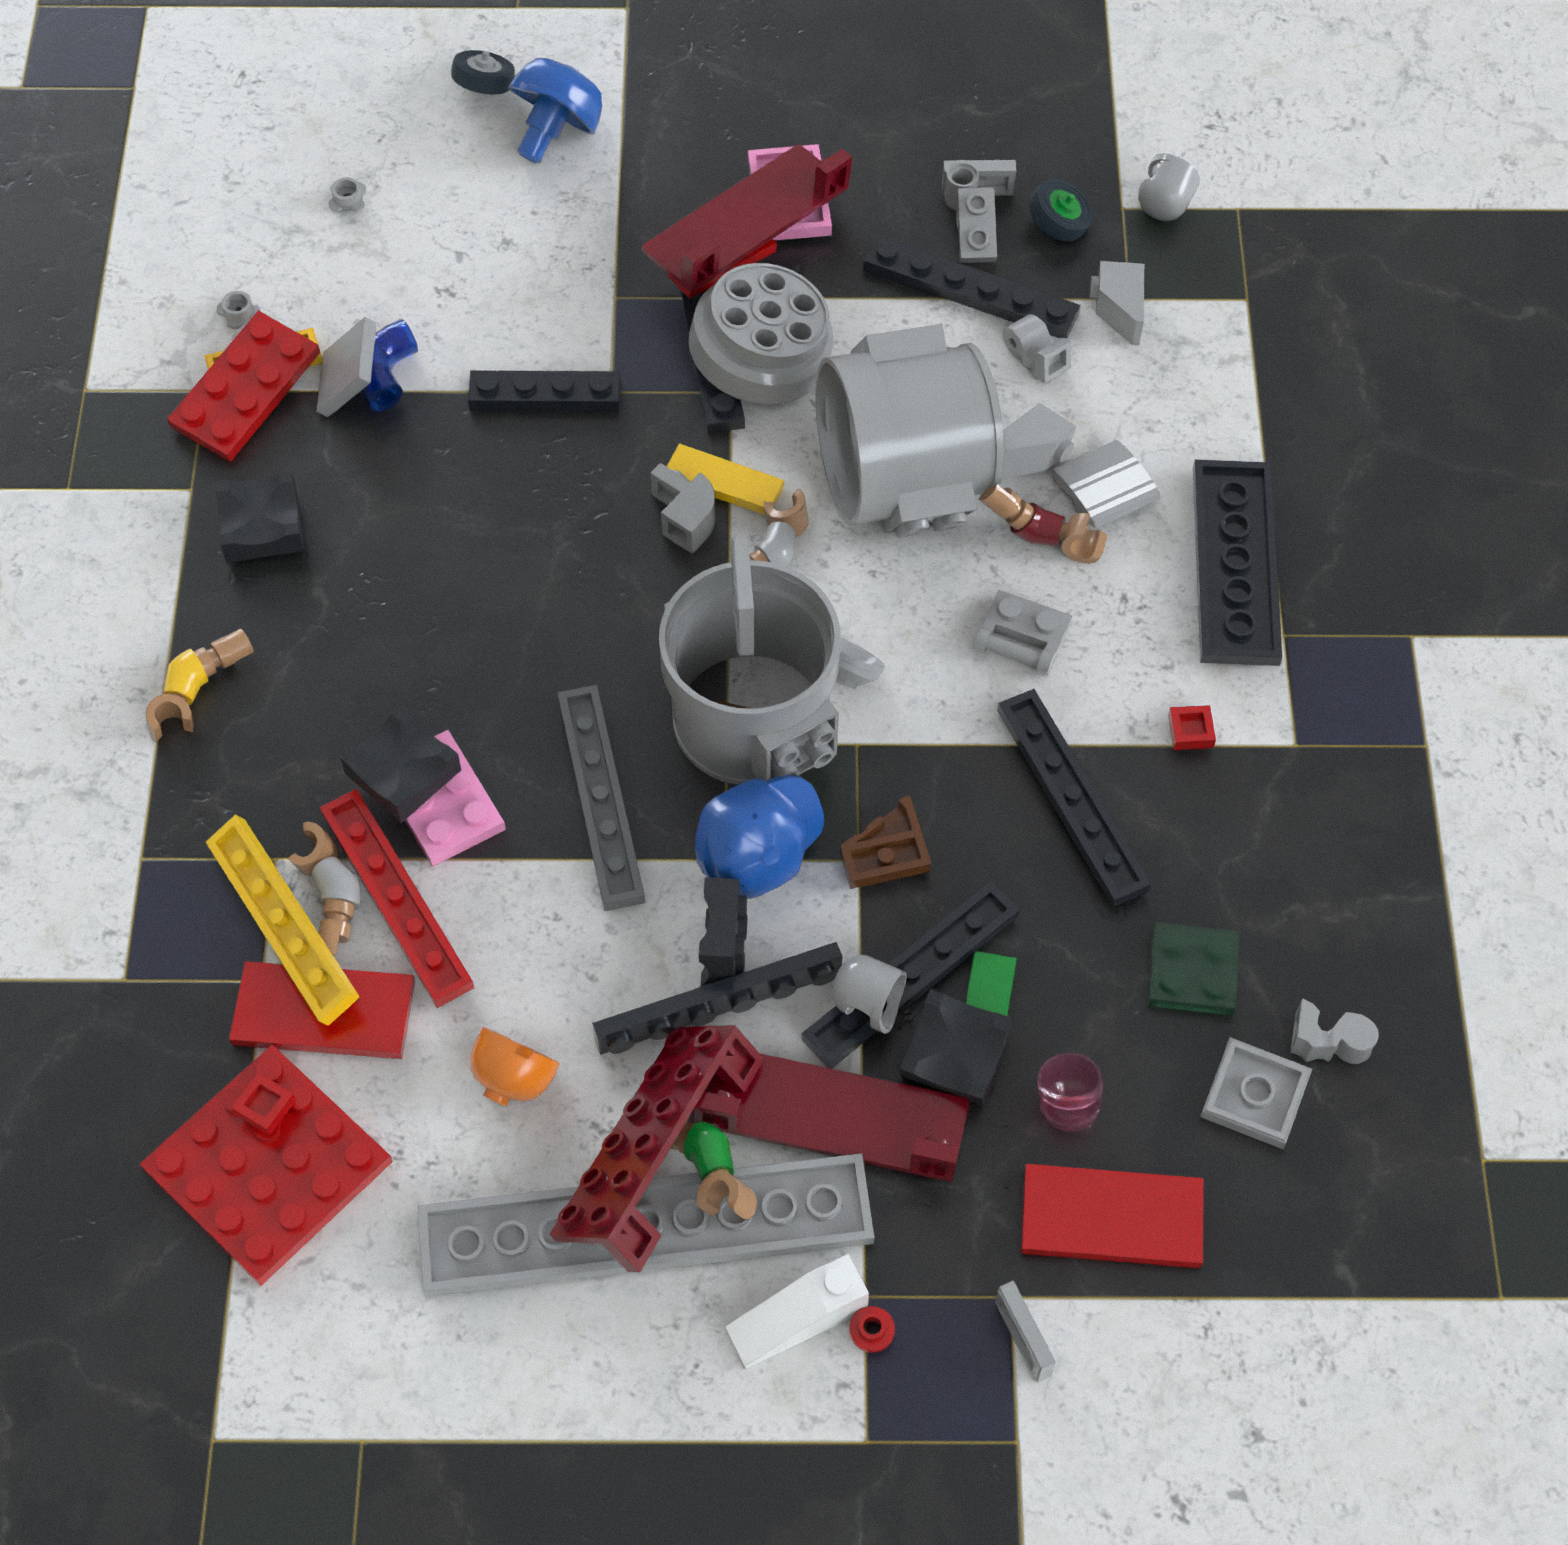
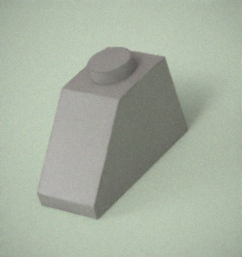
M1100 261L1098 276H1091L1089 292L1090 298H1096V314L1129 343L1139 345L1144 324V264Z

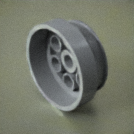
M752 263L728 271L702 295L696 306L689 331V349L694 363L703 376L723 392L751 403L782 404L797 400L816 387L818 366L823 358L831 356L834 337L825 299L809 280L782 266Z

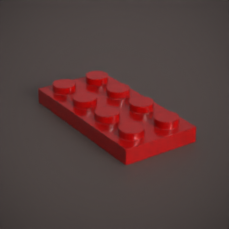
M258 310L167 418L169 426L221 458L231 462L321 353L319 345Z

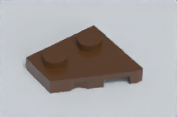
M911 796L903 797L899 800L898 806L883 818L878 816L867 825V828L862 833L853 835L840 845V856L850 889L931 872L930 857Z

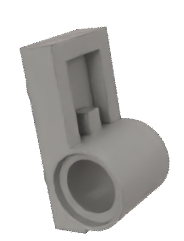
M1016 160L944 161L942 196H944L945 203L951 209L956 210L958 188H994L995 196L1014 195Z
M958 188L956 224L959 231L960 263L996 262L997 239L994 188Z

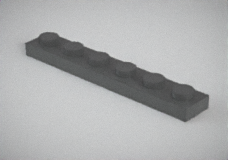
M593 685L557 692L604 911L644 904V890L598 687Z

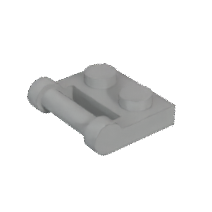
M998 590L982 627L977 632L973 649L981 652L990 650L1035 666L1037 667V672L1048 675L1069 630L1072 615ZM994 632L1012 638L1014 640L1026 643L1028 645L1040 648L1043 650V652L995 636Z

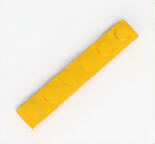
M235 814L206 841V844L318 1021L329 1026L360 996L246 820Z

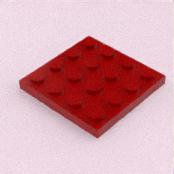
M272 1044L139 1165L261 1287L393 1161L389 1153ZM257 1072L294 1093L296 1098L294 1104L271 1135L234 1115L231 1109Z

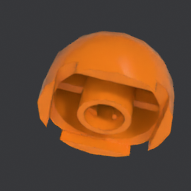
M482 1027L470 1055V1067L473 1076L480 1084L486 1087L483 1096L504 1106L508 1105L510 1099L521 1102L536 1099L546 1091L560 1065L556 1060L485 1027Z

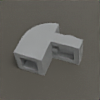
M659 463L651 472L652 495L668 505L661 512L662 535L693 554L707 540L714 529V489L710 481L702 473H699L689 482L681 472L677 470L672 471Z

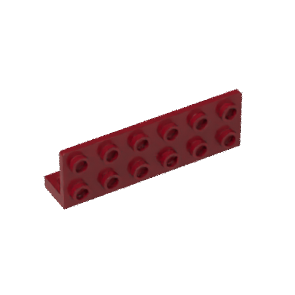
M797 144L642 245V253L692 293L849 188L853 157L841 149L831 157L819 160L802 145Z
M736 1025L677 1027L667 1036L665 1046L654 1064L645 1072L643 1082L633 1098L625 1105L623 1114L615 1128L604 1139L602 1149L593 1164L582 1175L580 1185L568 1205L560 1211L558 1221L550 1232V1236L556 1242L602 1244L628 1272H641L662 1235L636 1209V1205L713 1075L716 1074L732 1093H745L764 1061L762 1055Z
M761 1054L764 1061L745 1093H732L721 1079L714 1074L693 1109L694 1123L704 1121L725 1133L834 1157L862 1154L863 1163L953 1182L969 1107V1099Z

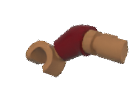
M998 484L987 488L978 498L999 517L1005 518L1006 522L1010 525L1011 532L1026 542L1059 546L1060 541H1062L1063 553L1070 559L1080 563H1096L1103 554L1107 534L1101 530L1087 529L1090 513L1074 514L1070 517L1069 522L1066 523L1064 516L1042 509L1033 502L1028 503L1021 499L1011 488L1003 489Z

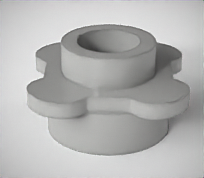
M345 177L336 180L331 186L333 196L329 201L331 210L340 211L342 209L344 211L358 212L364 208L365 205L362 197L366 193V186L353 178Z
M242 291L228 293L216 308L218 315L226 318L227 326L231 329L241 328L242 325L249 322L258 310L260 311L258 306H253L249 294Z

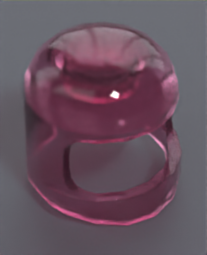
M1070 1052L1057 1054L1049 1058L1040 1067L1037 1079L1038 1101L1041 1115L1049 1125L1066 1132L1081 1131L1091 1126L1099 1116L1102 1105L1103 1080L1097 1064L1082 1054Z

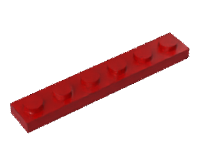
M355 789L321 806L320 811L436 1008L474 989L473 980L358 790Z

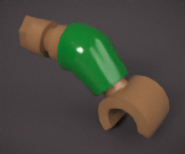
M686 1121L670 1149L678 1150L685 1155L688 1161L693 1162L703 1181L696 1197L697 1207L713 1216L720 1212L721 1200L729 1195L727 1204L732 1211L745 1220L750 1219L755 1214L757 1206L756 1195L752 1188L733 1176L734 1166L729 1139L719 1128L710 1123Z

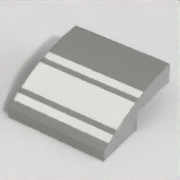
M1118 440L1052 469L1054 482L1074 499V507L1077 513H1090L1089 524L1095 529L1161 499L1158 488L1146 470Z

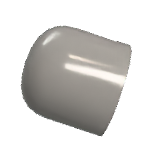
M1166 153L1157 154L1149 164L1148 174L1150 178L1144 180L1140 185L1138 201L1143 211L1150 217L1159 221H1171L1180 217L1188 208L1199 186L1200 177L1197 170L1184 159Z
M856 955L847 959L838 970L832 985V999L836 1007L846 1015L851 1014L855 1008L863 1011L870 1017L871 1028L886 1034L889 1033L894 1025L906 984L907 974L905 971L873 957ZM886 1000H887L886 1010H885L884 1013L882 1014L884 1005H885Z

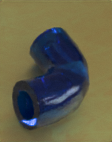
M402 318L384 326L375 333L371 382L360 391L371 410L374 411L387 410L400 400L403 389L394 377L392 369L400 360L418 352L415 337L408 324Z

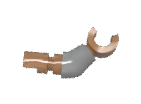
M797 489L792 494L793 507L785 511H777L773 508L772 502L764 501V511L768 527L761 542L754 546L755 551L749 554L750 560L772 562L785 567L791 564L794 557L795 537L801 535L809 524L806 499L801 489Z
M308 821L303 823V831L313 843H316L315 849L305 857L294 853L288 860L300 872L312 876L321 893L322 915L326 919L320 921L318 933L332 955L335 956L338 943L349 941L351 925L347 921H351L354 911L360 908L361 888L358 878L338 859V847L334 840L318 824Z

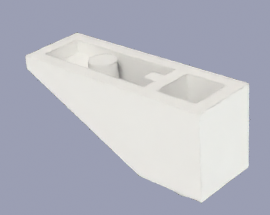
M849 1254L805 1274L725 1326V1330L744 1368L747 1369L851 1319L858 1310L868 1307L869 1292Z

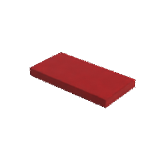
M245 961L229 1041L232 1046L269 1048L273 1044L277 1049L402 1059L415 987L414 975L342 969L360 998L328 1026L318 1021L283 964Z
M1026 1164L1024 1171L1021 1254L1201 1269L1203 1264V1178Z

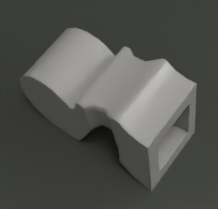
M1028 314L1003 330V339L1007 348L1016 357H1021L1023 366L1033 371V376L1036 380L1039 379L1046 383L1071 368V340L1060 338L1052 343L1046 324L1037 316Z
M1305 999L1301 1000L1295 1014L1290 1053L1302 1057L1305 1062L1315 1059L1330 1061L1333 1054H1337L1338 1057L1347 1063L1360 1064L1370 1057L1379 1035L1376 1025L1369 1018L1361 1014L1346 1012L1334 1028L1324 1031L1318 1025L1320 1011L1313 1003Z

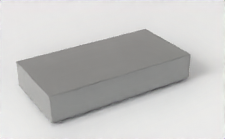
M1014 1280L1000 1286L995 1304L1033 1379L1039 1382L1052 1376L1056 1361Z

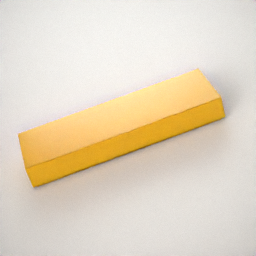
M682 444L678 445L667 465L672 471L677 470L684 474L689 482L699 473H702L710 481L714 489L715 498L765 515L764 501L772 502L774 508L784 489L783 479Z

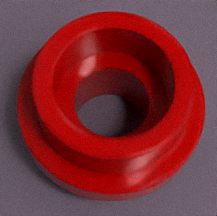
M868 1306L858 1310L853 1315L849 1325V1334L857 1348L865 1352L876 1353L886 1349L891 1344L895 1334V1325L887 1311L876 1306ZM868 1322H876L881 1330L877 1334H868L864 1330V1325Z

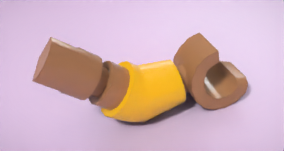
M241 628L209 643L210 649L208 650L204 647L195 651L188 649L171 661L168 665L163 694L151 700L146 708V721L151 739L154 742H157L162 737L160 723L167 718H180L183 722L184 730L193 732L194 724L189 705L193 703L200 687L208 682V677L217 673V667L220 666L222 669H225L254 652L247 635Z

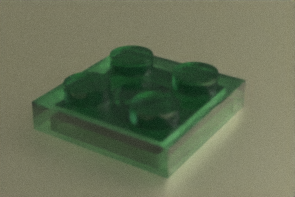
M1155 922L1152 931L1148 1006L1234 1015L1237 998L1239 931Z

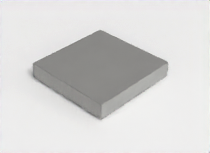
M364 317L323 352L317 403L318 413L326 417L331 416L370 384L376 322Z
M748 536L733 537V540H731V566L737 653L740 656L754 655V604Z
M1230 1037L1200 1117L1284 1149L1312 1068Z

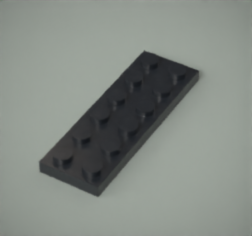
M1195 459L1193 464L1200 663L1280 666L1283 657L1271 462Z

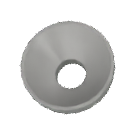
M840 638V662L836 682L855 689L858 685L877 680L885 669L884 663L858 645Z

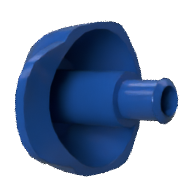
M535 58L525 64L515 75L508 89L534 105L525 122L529 127L517 149L519 155L533 163H541L551 140L558 139L566 122L588 134H595L602 112V95L597 86L577 69L548 58Z
M784 775L767 781L756 778L747 780L713 798L705 805L700 815L695 835L696 858L702 873L707 878L739 879V895L747 896V899L762 896L794 878L800 870L804 851L818 838L824 826V813L813 786L797 775Z

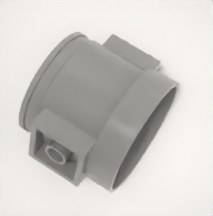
M937 324L866 335L850 351V354L825 357L821 360L817 370L815 389L819 445L833 501L846 524L857 525L882 520L884 533L896 532L897 538L919 534L920 530L927 529L931 525H933L934 531L956 528L957 524L967 521V515L977 510L975 495H982L987 488L997 484L1000 485L1004 467V434L1000 404L988 363L975 344L966 343L954 348L946 347L943 325Z
M750 560L754 604V655L740 656L737 653L731 562L707 569L686 582L675 593L670 602L664 604V614L659 629L661 671L666 687L671 694L673 728L678 744L686 757L701 771L720 781L736 785L756 778L767 781L784 775L799 776L813 767L820 768L825 766L837 755L839 712L830 701V693L838 676L841 634L837 614L828 597L813 581L791 568L772 562ZM743 656L767 657L786 663L799 671L812 684L803 693L784 703L753 709L735 708L718 704L699 695L689 687L702 672L711 666L731 658Z

